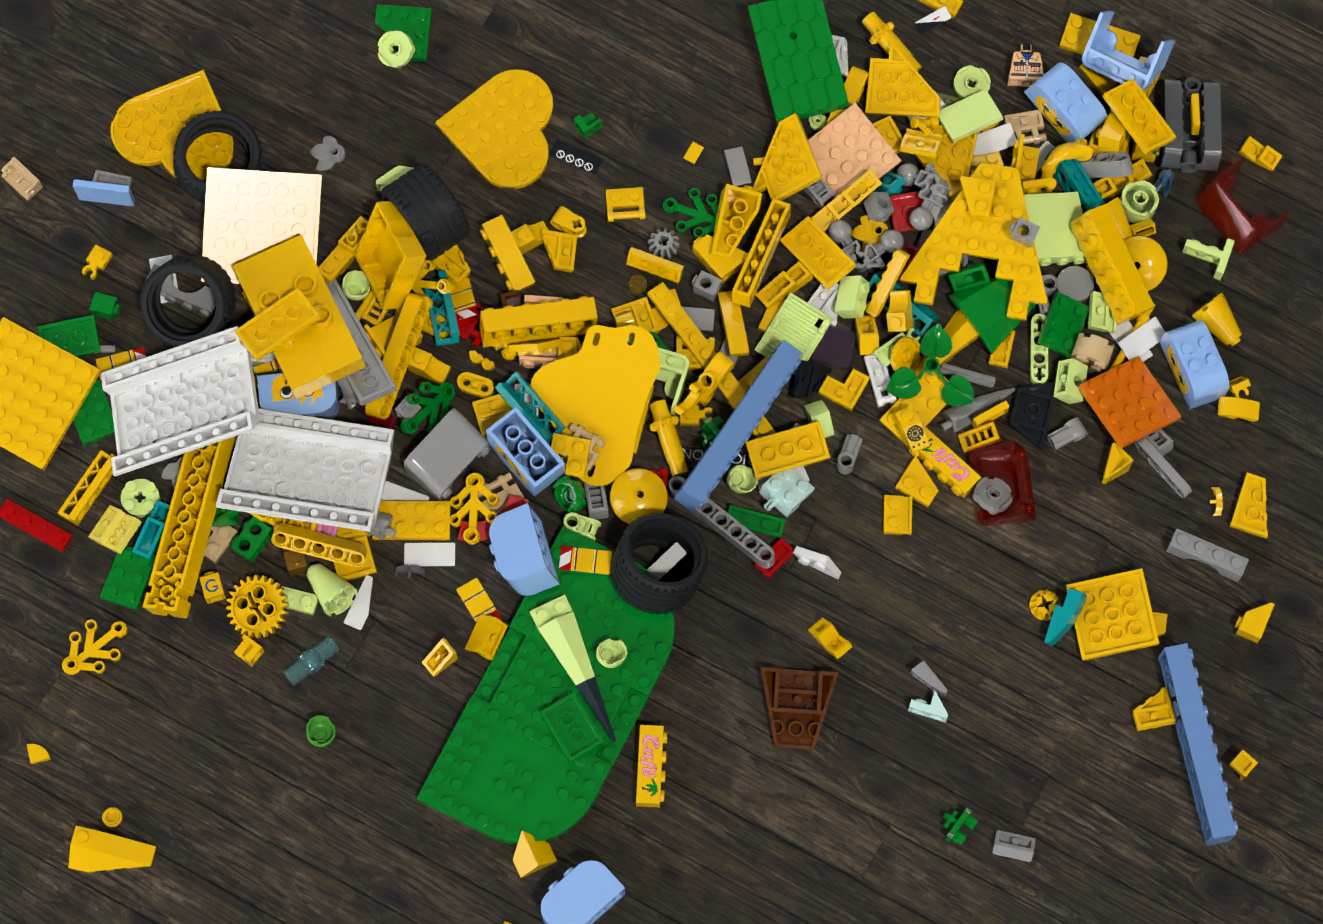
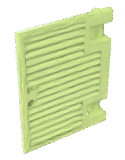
M790 292L754 350L769 359L782 341L785 340L802 352L800 360L808 361L834 319ZM820 318L821 320H823L821 326L817 328L814 325ZM797 368L793 371V375H796Z

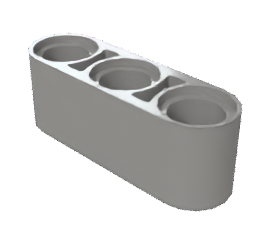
M1127 152L1093 153L1091 159L1079 161L1089 178L1126 177L1134 171L1129 153Z

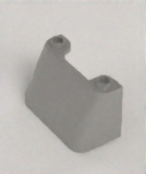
M454 408L409 454L404 461L405 472L438 501H441L452 493L451 487L454 480L476 457H485L490 452L491 445Z

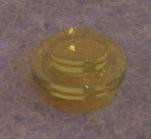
M641 275L632 276L628 282L629 289L636 294L642 293L647 288V280Z

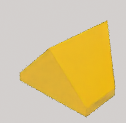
M1113 442L1110 447L1102 479L1103 484L1128 472L1134 461L1123 449H1120L1117 443Z
M523 830L521 831L513 857V862L521 878L557 862L548 842L535 841L533 835Z

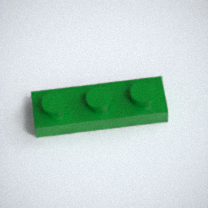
M733 505L729 506L728 514L748 530L781 539L786 519Z

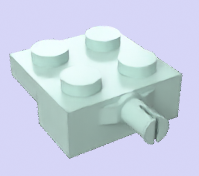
M792 469L774 474L762 485L759 493L768 500L764 504V508H767V511L776 507L783 515L788 517L813 493L815 488Z

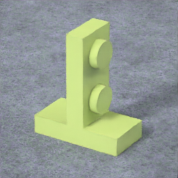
M1227 238L1223 250L1220 251L1215 246H1206L1197 240L1187 239L1182 253L1217 264L1213 278L1221 280L1235 241Z

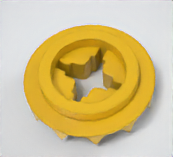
M1039 590L1030 599V611L1040 620H1051L1055 605L1060 606V599L1055 593L1048 590ZM1042 598L1045 602H1052L1048 606V610L1045 607H1039L1042 604Z

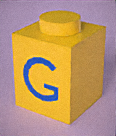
M208 572L203 577H199L207 604L226 599L222 580L218 572Z

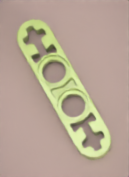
M1043 314L1034 315L1030 322V381L1032 384H1045L1048 379V348L1037 345L1034 342V338L1040 337L1046 316ZM1038 319L1043 323L1039 332H1037L1038 324L1036 323ZM1042 355L1044 362H1035L1034 356ZM1038 368H1041V381H1039L1037 377H1034L1037 375Z

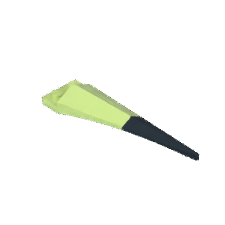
M563 595L529 611L538 631L564 667L611 740L615 743L616 739L574 612L566 596Z

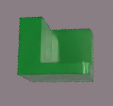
M593 113L584 118L580 114L573 118L574 127L584 140L603 128L602 120L600 118L597 119Z

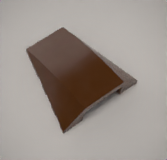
M760 667L775 747L814 750L839 672Z

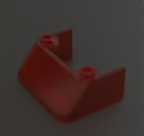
M1242 158L1219 173L1199 193L1196 199L1197 206L1226 241L1227 238L1235 241L1232 249L1238 253L1246 252L1284 225L1288 214L1284 213L1273 222L1264 215H1256L1250 219L1228 193V190L1235 183L1234 175L1239 173L1244 162Z

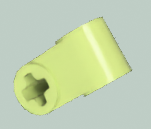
M571 512L564 517L563 526L595 542V535L598 527H601V522ZM569 520H575L577 522V525L574 527H570L567 524V522Z

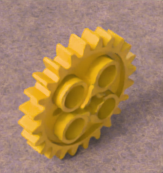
M254 575L253 580L252 577L247 576V582L240 580L241 586L234 585L236 592H229L233 598L226 600L231 603V606L226 607V609L231 610L227 617L233 618L230 624H237L235 630L239 631L242 629V635L248 633V637L253 638L255 634V637L259 639L261 634L264 637H268V631L275 634L274 627L281 629L279 622L286 621L282 616L288 614L287 611H284V608L289 607V604L284 603L288 596H282L285 589H278L280 583H274L272 578H269L267 581V576L262 575L260 579L258 575ZM262 588L264 595L259 598L257 593ZM247 599L248 605L243 609L241 606L242 601ZM256 603H259V604H260V605L258 606V609H259L260 611L255 610V608L257 607ZM269 605H273L274 610L269 615L267 608ZM256 615L258 621L255 625H252L251 619Z

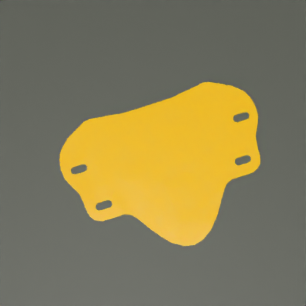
M594 325L587 330L582 349L577 354L553 361L541 367L531 380L533 390L566 426L560 434L574 436L575 433L570 431L569 428L572 424L583 426L589 433L597 434L600 436V439L606 441L603 448L597 445L594 448V451L600 454L594 464L593 476L589 477L587 475V469L585 478L579 477L587 484L594 486L608 485L615 481L632 462L638 426L648 394L661 366L657 344L653 336L644 328L634 325L617 328ZM633 332L635 333L634 342L632 345H628L629 335ZM596 333H600L599 343L595 346L593 345L594 336ZM539 407L540 410H541V411L543 412V414L545 415L544 409H543L542 407ZM550 421L556 431L559 427L554 421ZM565 456L560 457L566 467L568 458Z

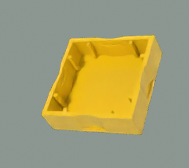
M391 201L376 202L366 231L360 239L354 256L364 275L369 280L383 310L398 309L403 307L405 299L410 293L427 255L414 231Z

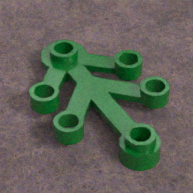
M697 188L689 190V198L693 200L697 210L677 204L674 198L665 199L663 211L666 214L679 212L693 217V219L686 222L678 221L676 223V231L678 233H684L687 229L703 222H708L711 225L705 228L696 227L693 230L695 239L703 238L705 235L715 231L718 211L716 195L709 194L706 198V204L712 208L715 216L707 213L700 199V191ZM696 192L698 195L694 197L691 193ZM713 198L715 202L711 203L708 200ZM672 202L674 205L669 207L667 203ZM684 225L685 228L679 229L678 226ZM701 231L702 234L696 235V232Z
M422 382L419 386L420 392L437 394L433 399L421 397L417 393L408 395L407 401L410 405L420 404L426 406L413 418L404 419L401 422L403 433H415L418 429V424L429 413L427 433L429 434L432 428H435L437 425L438 405L442 402L439 421L449 412V402L455 395V389L451 383L443 382L439 386H435L430 382Z

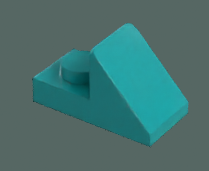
M888 172L879 179L882 184L876 189L879 192H888L889 196L898 195L902 191L901 186L906 181L903 176Z

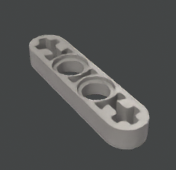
M1142 438L1134 443L1138 452L1181 498H1185L1192 492L1187 482L1146 438Z

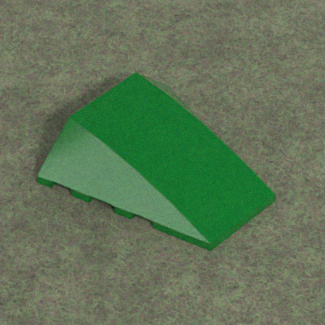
M996 277L991 278L989 283L948 295L956 308L963 312L980 335L981 341L991 354L996 351V348L1005 341L1011 331L1021 321L1007 318L1014 281L997 279ZM1036 303L1029 304L1028 314L1036 306Z

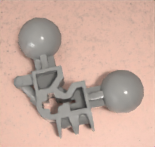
M904 163L897 169L896 173L905 179L906 182L903 186L915 184L922 189L918 197L924 201L921 207L912 211L909 218L912 227L916 230L924 231L932 225L933 215L931 209L933 205L944 208L945 206L942 205V202L948 200V197L945 195L947 192L952 191L948 188V182L935 171V166L932 163H928L925 171L920 170V172L916 165Z
M844 220L834 221L828 229V235L831 240L843 245L842 251L856 264L854 269L858 272H864L867 269H871V267L884 269L885 263L880 256L885 252L894 253V251L901 249L904 244V238L899 231L888 230L881 236L879 244L873 246L870 243L865 246V251L863 252L858 241L851 239L852 228L848 222ZM857 257H858V259H860L861 261H863L864 264L861 265L860 263H858V262H857Z

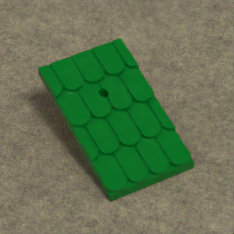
M771 0L749 5L748 11L777 125L780 121L794 113L799 116V119H804L849 108L823 0Z

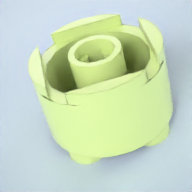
M1143 180L1126 185L1120 197L1127 219L1132 223L1152 218L1159 203L1156 188L1151 183Z

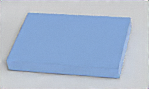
M77 179L73 181V188L79 200L133 207L135 205V199L130 186Z

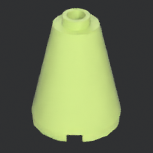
M313 564L308 568L307 578L324 612L328 616H332V613L336 615L341 614L353 604L352 598L354 594L357 597L358 593L352 584L322 564Z

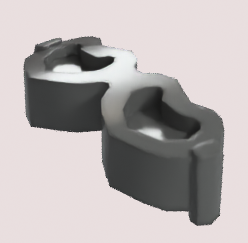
M408 565L395 567L394 576L408 573L407 578L411 579V575L414 573L425 577V569L422 567Z

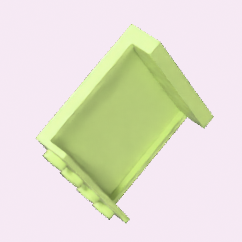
M1079 193L1024 194L1029 220L1040 226L1034 239L1040 266H1048L1052 263H1057V265H1065L1069 262H1074V264L1084 263L1086 258L1069 224L1083 214Z

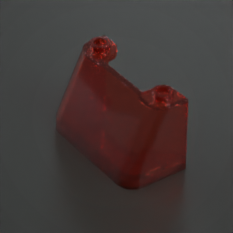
M1015 441L971 450L970 465L979 473L981 479L988 477V479L999 478L1010 487L1012 497L1009 507L1003 512H998L996 515H992L980 507L979 512H977L978 522L983 526L1035 521L1036 511L1028 455L1025 448Z

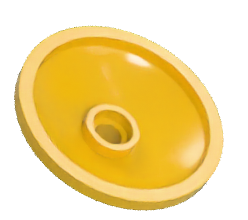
M1133 236L1125 239L1124 243L1133 262H1139L1141 265L1137 270L1147 291L1152 290L1161 283L1166 275L1168 263L1165 251L1159 243L1149 237Z
M646 469L625 471L618 476L611 487V507L616 516L627 524H631L632 521H636L637 518L643 517V515H650L652 513L663 514L667 505L668 495L665 484L655 473ZM637 492H642V493H643V497H642V498L637 497L636 493H637Z

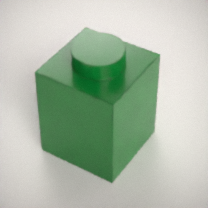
M95 292L89 310L96 317L114 321L115 317L120 313L121 305L117 297Z

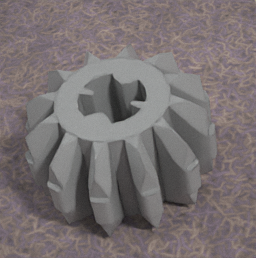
M666 227L664 232L657 229V234L651 233V239L648 240V245H650L649 252H654L653 255H660V258L663 259L666 256L670 260L671 254L676 255V249L680 247L678 243L679 237L674 236L673 230L667 233Z

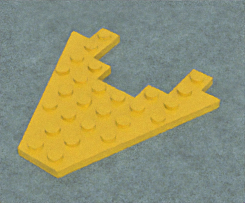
M980 163L971 177L997 182L990 219L972 217L970 215L962 189L907 267L900 281L917 284L914 296L915 303L933 306L940 270L959 272L963 255L999 260L995 277L997 279L1014 281L1007 318L1026 321L1030 303L1048 305L1035 243L1033 242L1031 247H1027L1009 238L1011 235L1009 229L1013 221L1017 222L1019 217L1030 222L1018 168ZM1025 228L1018 229L1021 235L1028 234Z

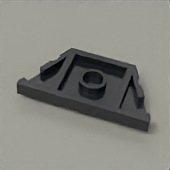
M1056 380L1045 384H1034L1030 387H1019L1009 425L1039 450H1043L1055 401L1053 396Z

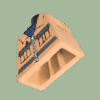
M1022 44L1021 52H1014L1007 86L1030 87L1044 75L1041 55L1038 52H1032L1031 44Z

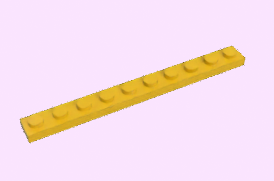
M662 282L650 290L647 295L703 370H705L717 353ZM731 372L724 377L717 387L733 409L736 408L746 393ZM764 415L752 432L755 439L776 433Z

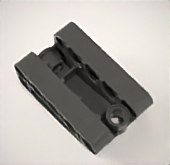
M1189 77L1185 82L1164 79L1161 116L1177 137L1174 141L1160 147V167L1178 168L1184 173H1194L1197 170L1217 171L1222 154L1220 83H1201L1195 77ZM1192 94H1199V135L1191 134L1190 99Z

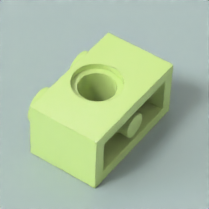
M1073 358L1059 361L1053 397L1068 404L1083 402L1084 396L1078 387L1086 382L1088 366Z

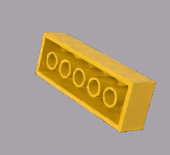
M1104 204L1088 210L1069 223L1117 325L1135 319L1153 308L1152 299L1107 205Z
M582 296L573 300L566 298L557 302L544 301L533 305L526 303L522 306H505L501 309L487 308L481 311L479 330L482 346L491 347L585 335L590 327L597 324L598 316L594 297Z

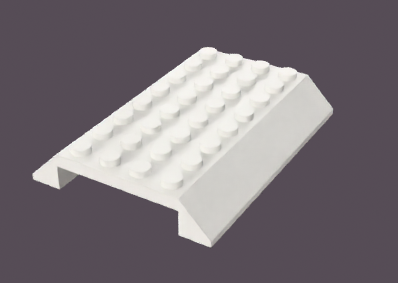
M238 326L101 373L103 390L111 397L118 455L111 458L114 476L255 429L260 416L251 354L234 332L239 328Z
M259 409L260 420L255 429L240 434L237 437L224 489L219 491L216 508L371 532L376 524L391 461L394 430Z

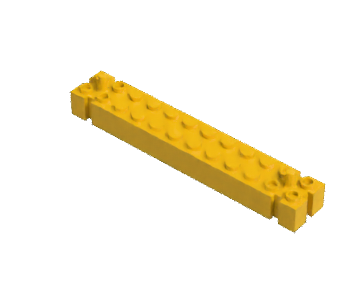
M236 436L184 453L149 581V586L152 587L151 593L146 592L143 608L152 614L163 616L170 614L173 617L179 618L188 617L191 603L188 602V597L194 595L217 509L216 503L219 491L223 487Z

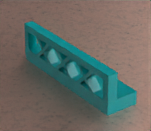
M1054 147V148H1052V149L1050 150V152L1048 153V155H1047V156L1045 157V159H1044L1045 161L1047 160V158L1049 157V155L1051 154V152H1052L1056 147ZM1071 159L1058 164L1053 175L1064 192H1073V189L1074 192L1079 193L1083 214L1088 210L1105 204L1079 161Z
M446 270L438 271V279L427 281L438 282L440 279H446ZM424 288L426 296L432 302L437 299L443 303L439 309L433 305L429 309L436 346L459 343V329L451 293L442 294L437 291L435 294L429 288ZM439 315L446 318L443 324L435 320ZM443 330L450 334V338L440 339L439 334Z
M879 271L874 274L869 281L870 288L874 283L877 285L879 281L881 282L884 272ZM898 283L893 288V290H905ZM869 290V293H868L867 296H869V297L871 298L873 292H871V291ZM911 294L913 332L922 338L929 327L940 316L926 305L915 303L914 296ZM885 303L883 308L888 311L889 305ZM916 319H920L926 324L922 331L916 327Z
M515 372L506 382H500L495 387L513 409L515 407L518 408L547 443H552L553 434L549 430V421H554L559 427L554 433L560 434L566 428L519 372ZM516 378L520 382V391H515L511 386ZM525 393H530L533 397L532 405H527L524 401ZM537 407L544 409L545 419H539L536 415Z

